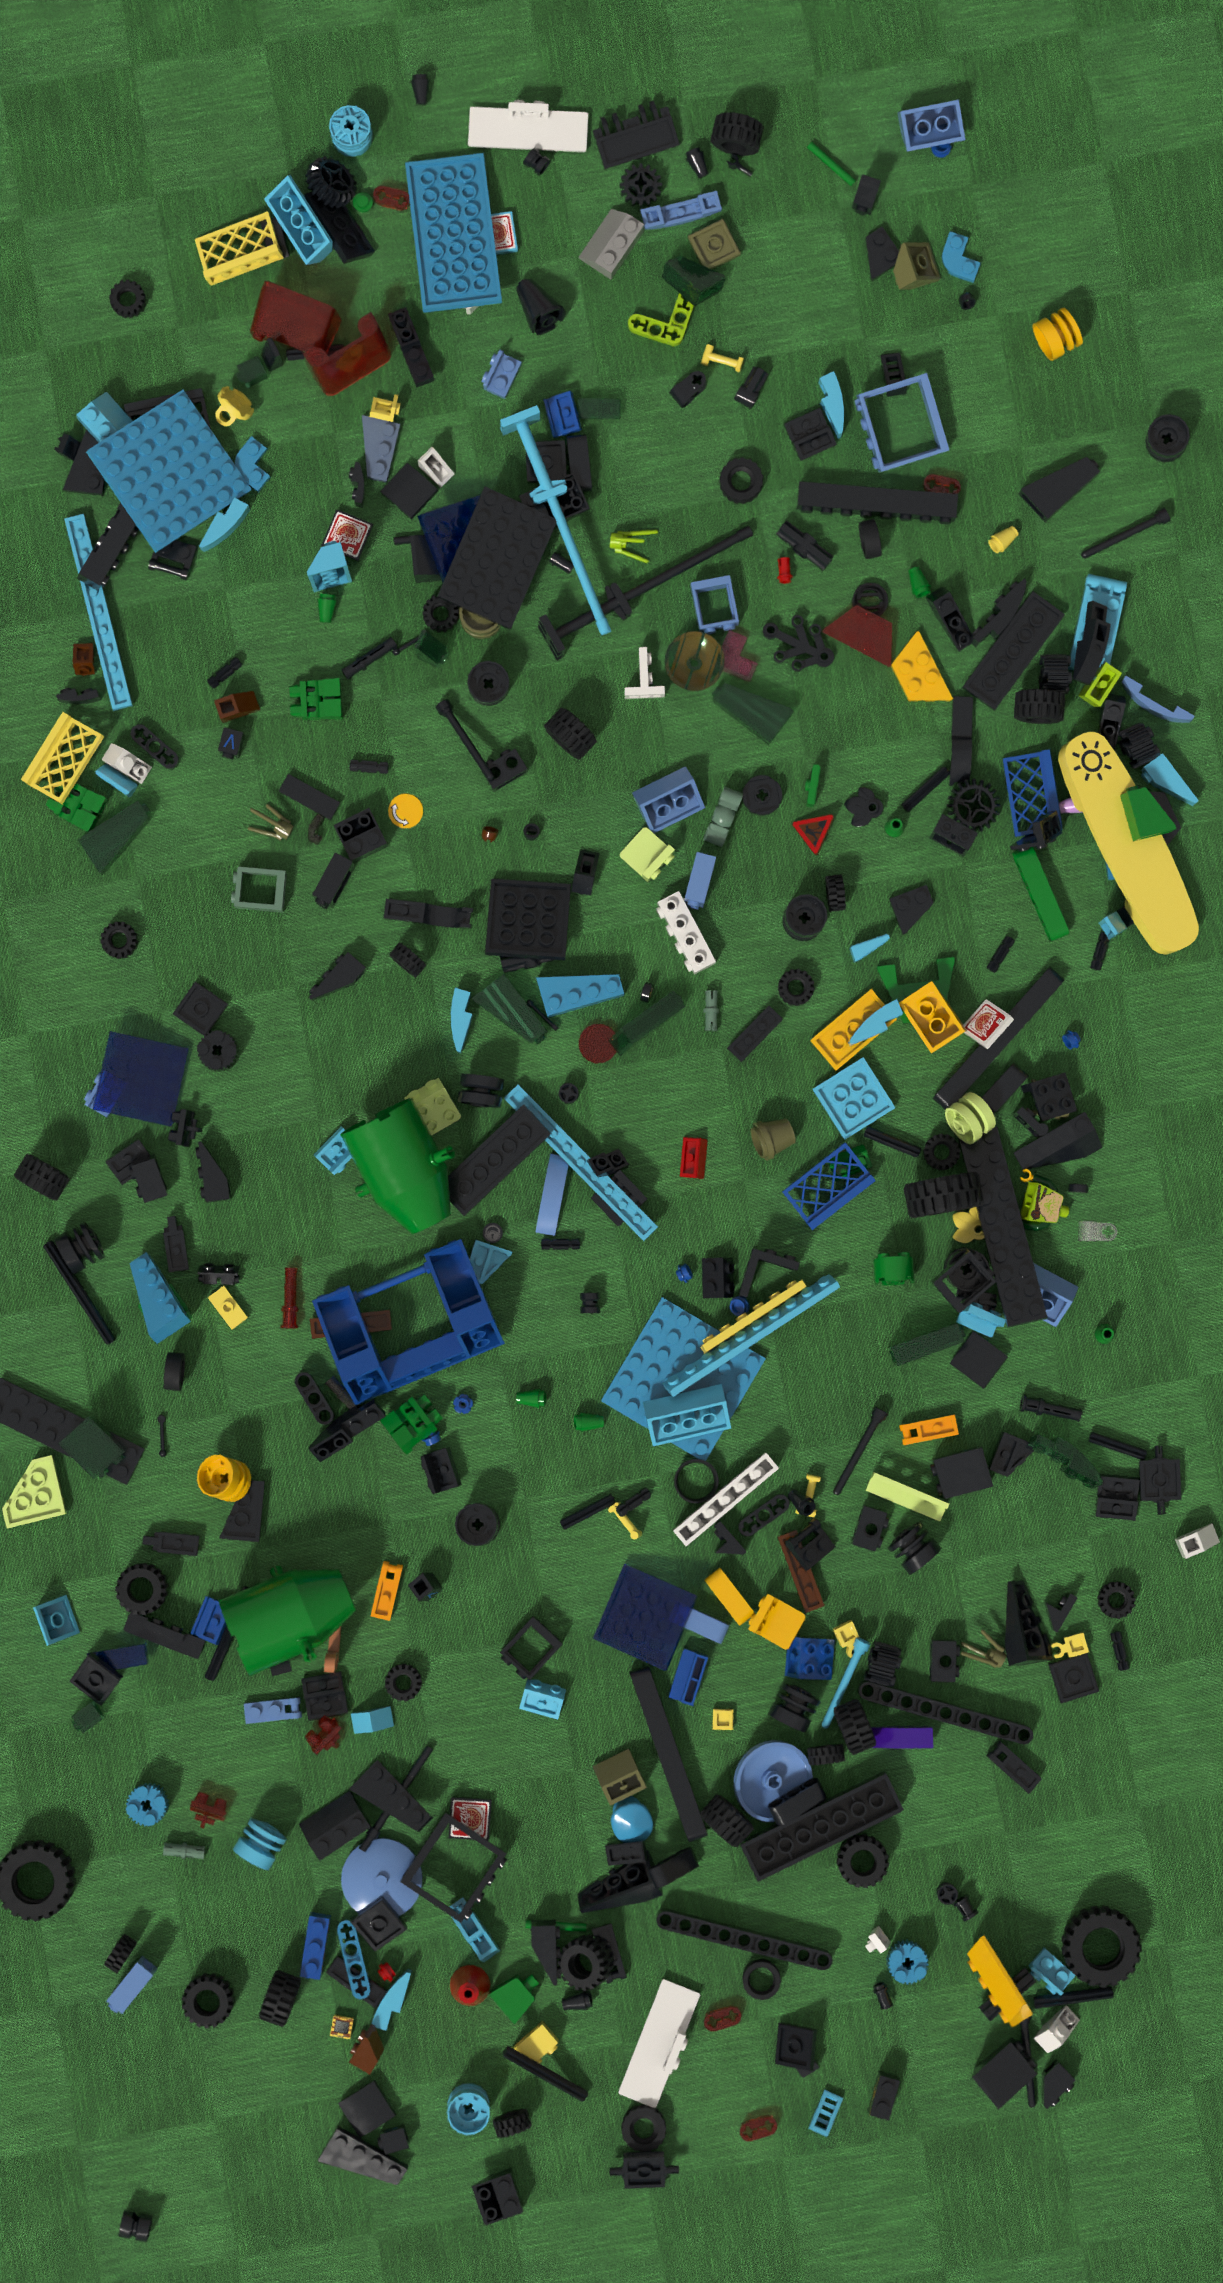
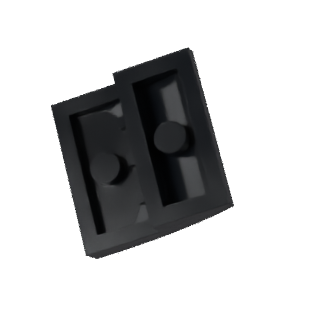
M821 408L783 423L800 461L837 445Z
M406 463L380 492L412 520L438 492V489L410 464Z
M973 1331L950 1364L985 1389L1008 1356Z
M1099 1474L1095 1517L1136 1521L1139 1477Z
M341 1672L301 1679L309 1721L349 1714Z
M375 2080L359 2088L355 2093L338 2103L359 2138L396 2116V2112Z

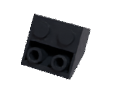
M370 808L333 825L353 863L388 847Z
M511 2168L494 2173L471 2186L484 2226L515 2216L524 2211Z

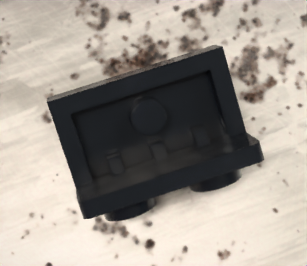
M702 1258L703 1298H733L735 1291L733 1283V1258Z
M450 1447L420 1456L421 1466L426 1473L427 1485L432 1494L462 1485Z

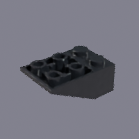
M574 472L557 479L565 480V485L567 486V492L557 497L566 522L590 509ZM533 490L519 495L521 503L554 518L548 501L538 505L534 504L533 498L529 495Z

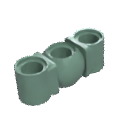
M726 786L723 788L717 803L719 805L716 806L711 818L712 823H709L704 835V841L719 847L723 846L729 832L728 828H730L734 820L735 811H737L743 793Z

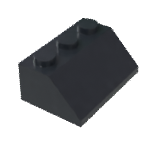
M349 1790L299 1825L309 1846L320 1861L369 1829L372 1823Z

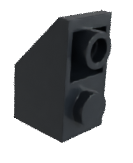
M1057 2059L1042 2072V2104L1046 2109L1050 2106L1054 2107L1060 2101L1059 2097L1064 2092L1068 2093L1074 2087V2082L1076 2081Z

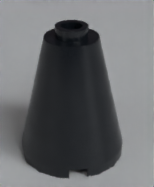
M523 279L518 283L516 291L531 332L542 335L556 328L555 323L558 320L562 322L566 315L565 309L533 279Z

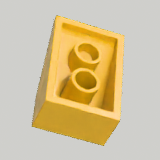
M933 981L899 1002L900 1007L931 1053H934L967 1031Z

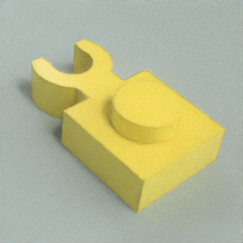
M849 1620L833 1628L840 1647L844 1648L847 1646L846 1654L849 1658H852L853 1643L859 1635L853 1621Z
M1083 1632L1063 1637V1644L1059 1642L1051 1644L1052 1648H1060V1652L1053 1655L1054 1658H1060L1066 1652L1069 1658L1089 1652Z

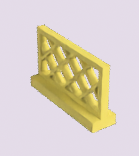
M268 211L195 239L204 269L203 274L210 286L284 258ZM266 219L267 225L264 231L256 228L259 221ZM243 227L250 229L245 238L238 235ZM254 231L261 234L257 243L249 240ZM222 235H231L227 245L219 242ZM266 236L272 238V245L267 247L261 245ZM235 238L243 241L239 250L231 247ZM206 241L213 242L209 252L202 248L201 243ZM247 243L255 246L253 251L248 254L243 252ZM217 245L225 248L220 257L213 254ZM229 250L237 253L234 259L230 261L225 259ZM211 257L217 259V264L208 269L207 263Z
M62 712L21 780L30 787L63 804L104 736ZM77 725L80 729V734L71 736L72 729ZM90 735L96 736L92 744H86L85 737ZM81 739L83 747L74 749L72 741ZM69 743L70 751L61 754L60 749L62 745ZM84 751L82 761L76 762L75 754ZM71 755L72 764L63 767L62 758ZM58 760L59 768L50 770L51 763ZM73 768V776L66 779L64 771ZM60 773L62 781L53 783L52 775ZM48 777L49 785L44 787L38 786L42 778ZM63 785V792L60 797L55 796L54 788Z

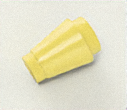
M1010 526L992 535L988 541L989 546L995 553L1004 552L1019 535L1015 527Z

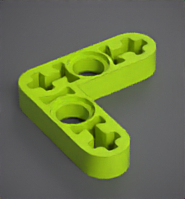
M690 289L682 290L679 293L669 324L641 314H634L628 320L629 330L634 334L670 346H678L683 341L695 305V293ZM689 295L692 301H688L686 309L682 308L684 304L683 298ZM676 314H685L686 320L682 323L675 320ZM640 320V324L646 326V322H648L649 324L647 325V332H644L643 326H638L637 328H634V324L632 322ZM653 325H658L661 328V332L658 335H653L650 332V328ZM664 328L667 329L668 334H673L674 332H677V336L680 338H676L675 341L671 340V336L667 334L665 338H662L664 335Z

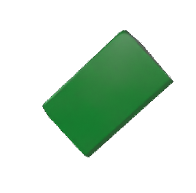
M864 1145L851 1149L866 1169L872 1167ZM847 1151L839 1153L837 1161L848 1163L849 1153ZM828 1163L833 1175L834 1163ZM837 1164L835 1175L847 1177L848 1165ZM851 1166L850 1175L862 1170L859 1166Z

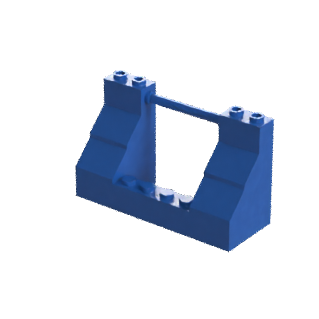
M461 1239L450 1241L443 1247L431 1249L428 1253L424 1254L426 1262L423 1263L424 1265L361 1290L358 1293L357 1291L353 1292L350 1286H343L337 1288L332 1293L320 1295L317 1299L312 1300L342 1383L355 1405L505 1344ZM426 1272L428 1274L431 1273L454 1332H447L438 1339L428 1340L421 1346L409 1348L404 1353L397 1356H389L386 1360L382 1361L359 1309L358 1303L361 1302L360 1299Z

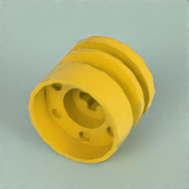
M1061 308L1057 313H1052L1051 321L1043 318L1032 326L1041 350L1050 361L1063 356L1065 353L1064 347L1068 351H1072L1074 346L1079 347L1083 344L1079 327L1066 308Z
M212 1455L206 1458L200 1465L197 1482L204 1494L227 1502H235L242 1499L248 1492L251 1485V1474L249 1468L243 1462L223 1455Z

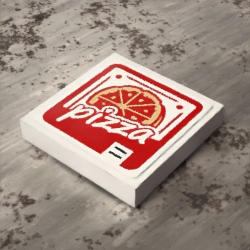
M986 999L964 1023L963 1026L967 1030L964 1033L986 1049H989L1014 1019L1011 1015Z

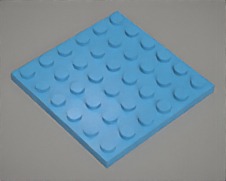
M184 390L176 393L86 451L155 553L206 521L218 511L229 506L234 497L239 499L252 490Z
M662 1297L601 1401L649 1429L643 1402L671 1396L665 1389L663 1382L670 1376L682 1371L687 1365L699 1360L704 1355L700 1348L704 1344L702 1340L711 1334L715 1337L721 1332ZM747 1348L680 1393L722 1384L729 1419H731L766 1358ZM724 1430L671 1443L694 1457L706 1461Z

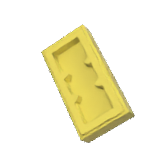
M225 1286L208 1297L231 1330L248 1318Z

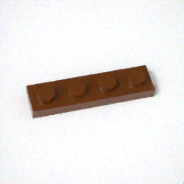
M390 1310L361 1313L369 1332L392 1330ZM311 1318L312 1339L324 1338L325 1335L319 1319Z
M797 1530L777 1537L805 1613L824 1607V1603L811 1568L805 1571L785 1544L786 1540L798 1534ZM801 1542L798 1544L800 1549L803 1548Z

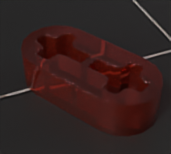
M378 186L373 192L374 201L379 206L404 211L410 206L409 194L403 190ZM382 192H385V196L390 198L384 197L383 200H379L377 194L381 195ZM402 196L406 202L399 205L398 201L393 198L400 199Z
M930 474L923 482V488L926 492L959 494L961 490L958 480L940 475ZM935 480V484L941 485V487L934 486V488L931 489L930 485L927 484V482ZM950 484H954V488H956L957 490H954L953 493H950L949 489L944 488L943 486L949 487Z
M734 2005L711 2011L705 2015L704 2025L707 2030L712 2032L734 2026L741 2021V2011ZM730 2010L738 2013L735 2016V2020L731 2018L724 2019L723 2017L728 2016ZM712 2016L714 2019L721 2018L722 2020L717 2021L714 2027H712V2024L707 2023Z
M770 2115L745 2121L740 2126V2136L745 2141H754L770 2136L777 2130V2121ZM766 2120L774 2123L771 2126V2130H767L766 2127L761 2129L759 2127L764 2126ZM749 2126L750 2129H758L752 2131L751 2136H748L747 2133L743 2134V2132L746 2131L745 2127Z

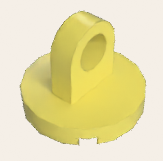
M229 386L223 387L217 395L221 406L216 411V420L222 426H230L237 418L248 420L254 413V408L250 407L252 403L246 395L237 389L230 390ZM222 411H227L230 414V420L223 418Z

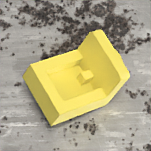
M394 395L393 401L374 397L369 417L393 422L394 414H399L401 403L397 402L398 395Z

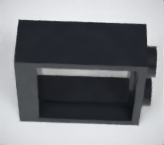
M942 814L929 839L964 857L978 833Z
M334 853L312 894L317 905L324 909L328 907L334 908L355 869L352 861Z
M966 1250L931 1280L932 1284L958 1313H961L996 1282L993 1278L995 1276L994 1272L988 1266L984 1268L980 1263L982 1258L975 1251ZM968 1258L986 1280L960 1302L942 1280Z
M533 1615L500 1651L502 1654L501 1659L509 1666L513 1664L517 1668L515 1672L521 1678L525 1679L527 1677L530 1680L562 1646L563 1642ZM530 1626L553 1646L531 1671L508 1651Z

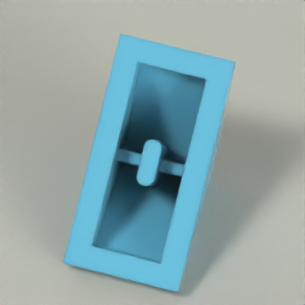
M391 1706L351 1713L354 1734L375 1732L394 1726Z

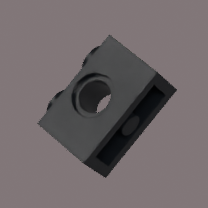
M863 1505L851 1544L874 1552L876 1548L880 1549L883 1537L880 1535L882 1529H886L889 1518L886 1517L887 1513ZM873 1523L876 1525V1532L869 1535L866 1533V1526Z
M931 1639L930 1681L955 1682L956 1677H959V1665H956V1657H960V1645H957V1641ZM944 1655L950 1657V1663L947 1666L940 1664V1658Z

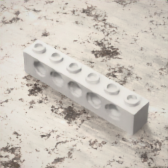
M764 1452L713 1495L712 1498L707 1500L675 1527L673 1532L685 1546L689 1545L778 1470V1466Z

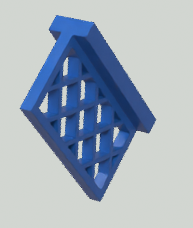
M1050 749L1003 758L1015 837L1034 834L1033 830H1031L1033 822L1024 816L1030 806L1040 812L1034 821L1038 820L1042 814H1046L1044 813L1046 808L1048 812L1057 810L1061 829L1063 830ZM1039 757L1040 765L1036 771L1026 765L1031 758ZM1017 761L1022 765L1016 775L1009 771L1008 762ZM1024 767L1034 773L1027 783L1018 777ZM1035 776L1043 780V785L1039 791L1029 785ZM1015 779L1025 784L1019 794L1011 788ZM1027 787L1036 792L1031 802L1021 797ZM1038 795L1046 799V805L1042 810L1033 805ZM1019 798L1028 804L1022 814L1015 810L1014 806ZM1022 818L1031 823L1027 831H1018L1017 824Z
M844 1142L782 1192L810 1229L813 1230L876 1180L867 1171L847 1143ZM844 1148L849 1153L848 1163L837 1161L838 1153ZM834 1163L833 1175L821 1174L822 1165ZM837 1164L848 1165L847 1177L835 1175ZM851 1166H859L864 1172L858 1178L849 1177ZM810 1175L818 1176L817 1187L806 1186V1178ZM821 1176L832 1177L831 1189L820 1188ZM835 1178L846 1179L844 1189L834 1190ZM794 1187L802 1188L801 1200L793 1199L788 1192ZM805 1189L816 1190L815 1201L804 1200ZM819 1190L830 1191V1199L826 1203L818 1202ZM803 1203L815 1204L814 1212L808 1217L802 1211Z

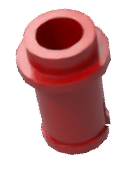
M778 558L779 576H777L779 583H791L793 575H791L790 558Z

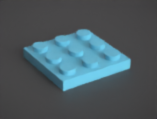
M864 1057L812 1089L844 1140L895 1109L894 1104Z

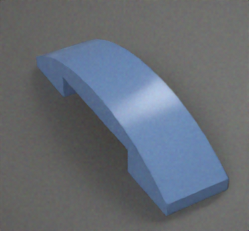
M717 191L698 195L695 199L662 207L657 205L641 209L640 212L645 230L692 222L720 212L722 208Z
M1128 676L1123 678L1121 683L1128 695L1147 712L1172 722L1190 723L1193 720L1194 715L1179 706L1173 712L1139 693L1143 685Z
M550 1154L536 1233L551 1236L556 1234L569 1166L560 1155Z

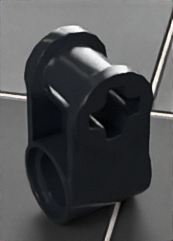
M694 371L683 381L675 385L669 394L681 408H684L705 390L706 377L702 372ZM694 379L697 381L701 379V384H694Z

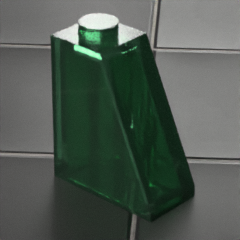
M680 255L674 259H669L665 263L662 278L693 306L721 292L726 279L725 275Z

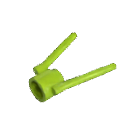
M658 530L612 532L610 548L615 549V553L624 554L644 563H649L648 559L622 548L627 547V542H645L644 539L628 538V536L657 534Z

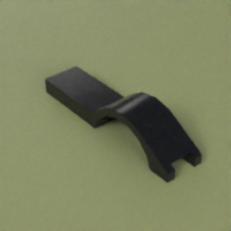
M953 696L952 754L949 786H953L954 783H964V780H968L970 783L973 697Z
M386 899L383 918L440 927L471 929L470 917L471 913H474V909L467 907H443L422 902Z

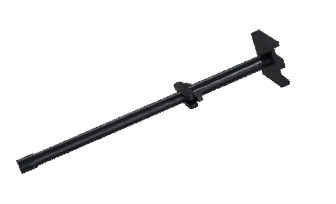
M749 525L741 528L729 537L625 593H622L617 583H612L610 587L606 586L607 601L600 604L604 615L614 611L622 620L627 619L632 613V609L628 604L629 601L736 543L753 536ZM589 610L554 629L545 614L539 617L538 629L558 661L564 657L565 647L560 639L596 620L592 610Z

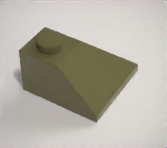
M904 242L901 244L893 270L899 290L914 289L941 280L929 242Z

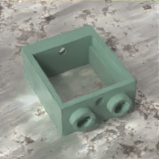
M238 867L237 872L234 871L233 883L236 884V890L232 891L231 903H234L236 909L284 913L287 872L283 870ZM243 874L277 876L274 905L241 902Z

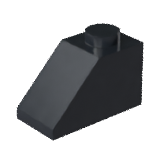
M862 174L852 205V209H855V212L861 215H871L881 180Z
M580 849L571 892L591 896L600 853Z

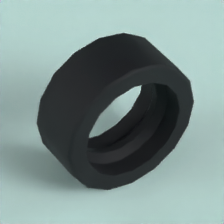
M872 519L859 522V536L865 559L881 557L882 548L876 521Z
M168 1352L164 1368V1389L181 1391L185 1373V1354Z
M757 1959L746 1966L743 1971L742 1981L748 1995L754 1999L765 2000L777 1993L780 1988L781 1977L775 1964L769 1960ZM760 1967L770 1970L774 1979L772 1986L762 1992L755 1990L749 1980L752 1971Z

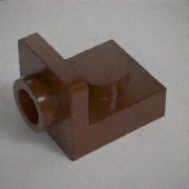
M93 643L73 644V667L76 675L86 676L95 674Z

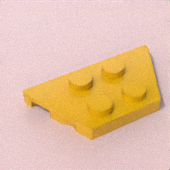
M917 631L892 663L891 667L908 701L950 702L953 698L920 632Z

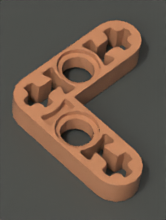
M341 1626L329 1638L324 1672L335 1673L338 1669Z

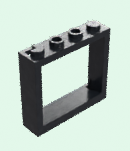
M445 1812L400 1882L461 1923L463 1919L467 1921L473 1913L471 1909L473 1904L481 1901L485 1894L482 1890L486 1884L490 1886L494 1881L496 1869H501L507 1861L505 1857L506 1852ZM448 1823H451L498 1855L460 1913L411 1881Z

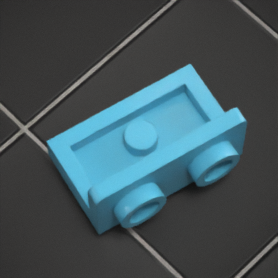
M342 1126L314 1154L333 1175L343 1171L346 1163L352 1158L340 1135L345 1131Z
M972 1302V1304L959 1313L956 1320L958 1324L988 1337H993L996 1327H1004L1006 1322L1005 1319L1000 1317V1313L993 1310L985 1311L983 1310L984 1306Z

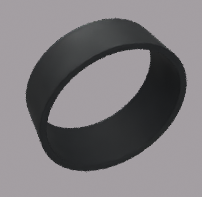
M692 1459L684 1462L676 1471L674 1478L677 1493L682 1499L690 1503H703L712 1498L717 1491L719 1483L715 1468L707 1461L701 1459ZM690 1463L706 1465L714 1476V1485L711 1492L700 1499L687 1497L682 1493L678 1485L679 1473Z

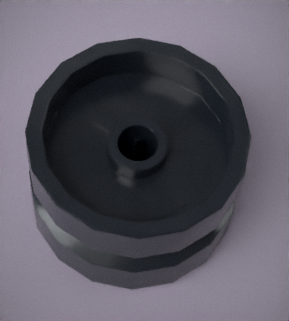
M461 1074L460 1085L472 1090L459 1091L457 1102L480 1108H501L502 1097L490 1093V1091H502L504 1079L475 1074Z

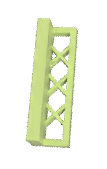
M875 1472L872 1473L866 1487V1491L937 1521H941L945 1509L949 1506L947 1502Z

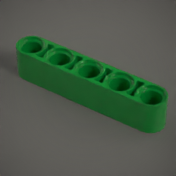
M1030 847L1029 850L1022 852L1018 850L1012 852L1014 861L1049 941L1052 942L1069 935L1067 924L1034 848Z

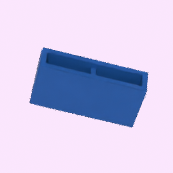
M683 1648L669 1692V1698L679 1700L681 1703L691 1706L694 1705L708 1655Z

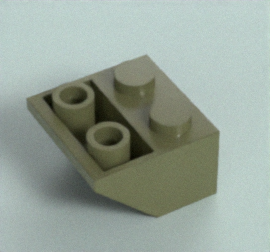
M629 1748L592 1766L610 1806L647 1788Z

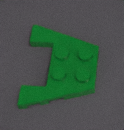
M954 957L936 959L938 980H934L933 983L946 1001L955 961ZM895 964L877 966V971L892 1001L897 999L898 1002H901L931 982L898 985ZM902 1010L903 1015L900 1016L902 1023H911Z

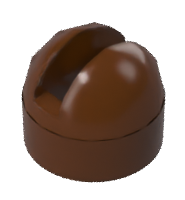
M484 826L481 837L485 842L488 839L492 843L497 838L498 830L494 827Z

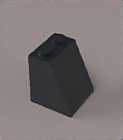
M459 535L410 536L415 582L444 581L461 542L459 541Z
M977 1446L932 1459L933 1464L930 1465L932 1475L937 1476L938 1484H935L939 1496L942 1495L943 1499L993 1487L982 1447Z
M1013 2037L977 2064L972 2078L998 2110L1038 2073L1036 2060L1032 2056L1028 2057L1024 2052L1025 2048L1019 2040L1015 2041Z

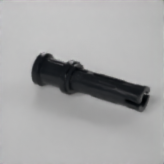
M1026 1394L1022 1395L1019 1407L1021 1412L1024 1410L1030 1411L1039 1416L1048 1414L1077 1422L1080 1421L1082 1409L1045 1402L1043 1398H1030Z

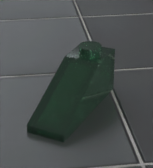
M422 629L414 646L417 659L439 668L441 664H445L448 658L447 648L429 632Z

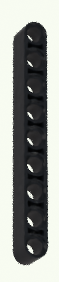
M1050 966L1008 1013L1014 1020L989 1049L979 1045L932 1099L945 1110L953 1103H956L1065 979Z
M646 1665L629 1671L688 1842L706 1837L708 1834L650 1668Z
M867 1680L862 1681L858 1685L859 1695L867 1701L1019 1744H1028L1033 1739L1032 1730L1021 1723ZM865 1685H870L873 1688L872 1693L868 1696L862 1694V1688ZM886 1690L892 1692V1698L888 1701H884L881 1698L882 1693ZM904 1696L911 1697L912 1701L909 1706L901 1705V1699ZM925 1701L931 1704V1708L927 1712H923L920 1709L921 1704ZM942 1708H950V1715L948 1717L940 1716ZM962 1713H969L970 1719L968 1722H960L959 1718ZM981 1719H989L987 1728H980L979 1722ZM1001 1724H1008L1009 1730L1007 1733H999V1726ZM1026 1729L1028 1731L1026 1739H1019L1018 1733L1020 1730Z
M668 1908L659 1910L656 1915L657 1925L661 1929L819 1970H827L832 1965L830 1952L816 1946ZM663 1914H668L671 1917V1921L664 1924L660 1921V1917ZM687 1919L691 1922L689 1928L683 1929L679 1925L680 1921ZM703 1924L710 1926V1931L706 1934L699 1931L700 1926ZM723 1929L730 1932L729 1937L726 1939L719 1937V1932ZM743 1934L750 1937L749 1942L746 1944L738 1941L739 1937ZM763 1939L769 1941V1946L766 1949H761L758 1946V1943ZM780 1945H787L789 1947L788 1952L785 1954L779 1953L778 1948ZM800 1950H807L809 1955L805 1959H800L798 1952ZM820 1955L828 1956V1961L825 1964L817 1962Z

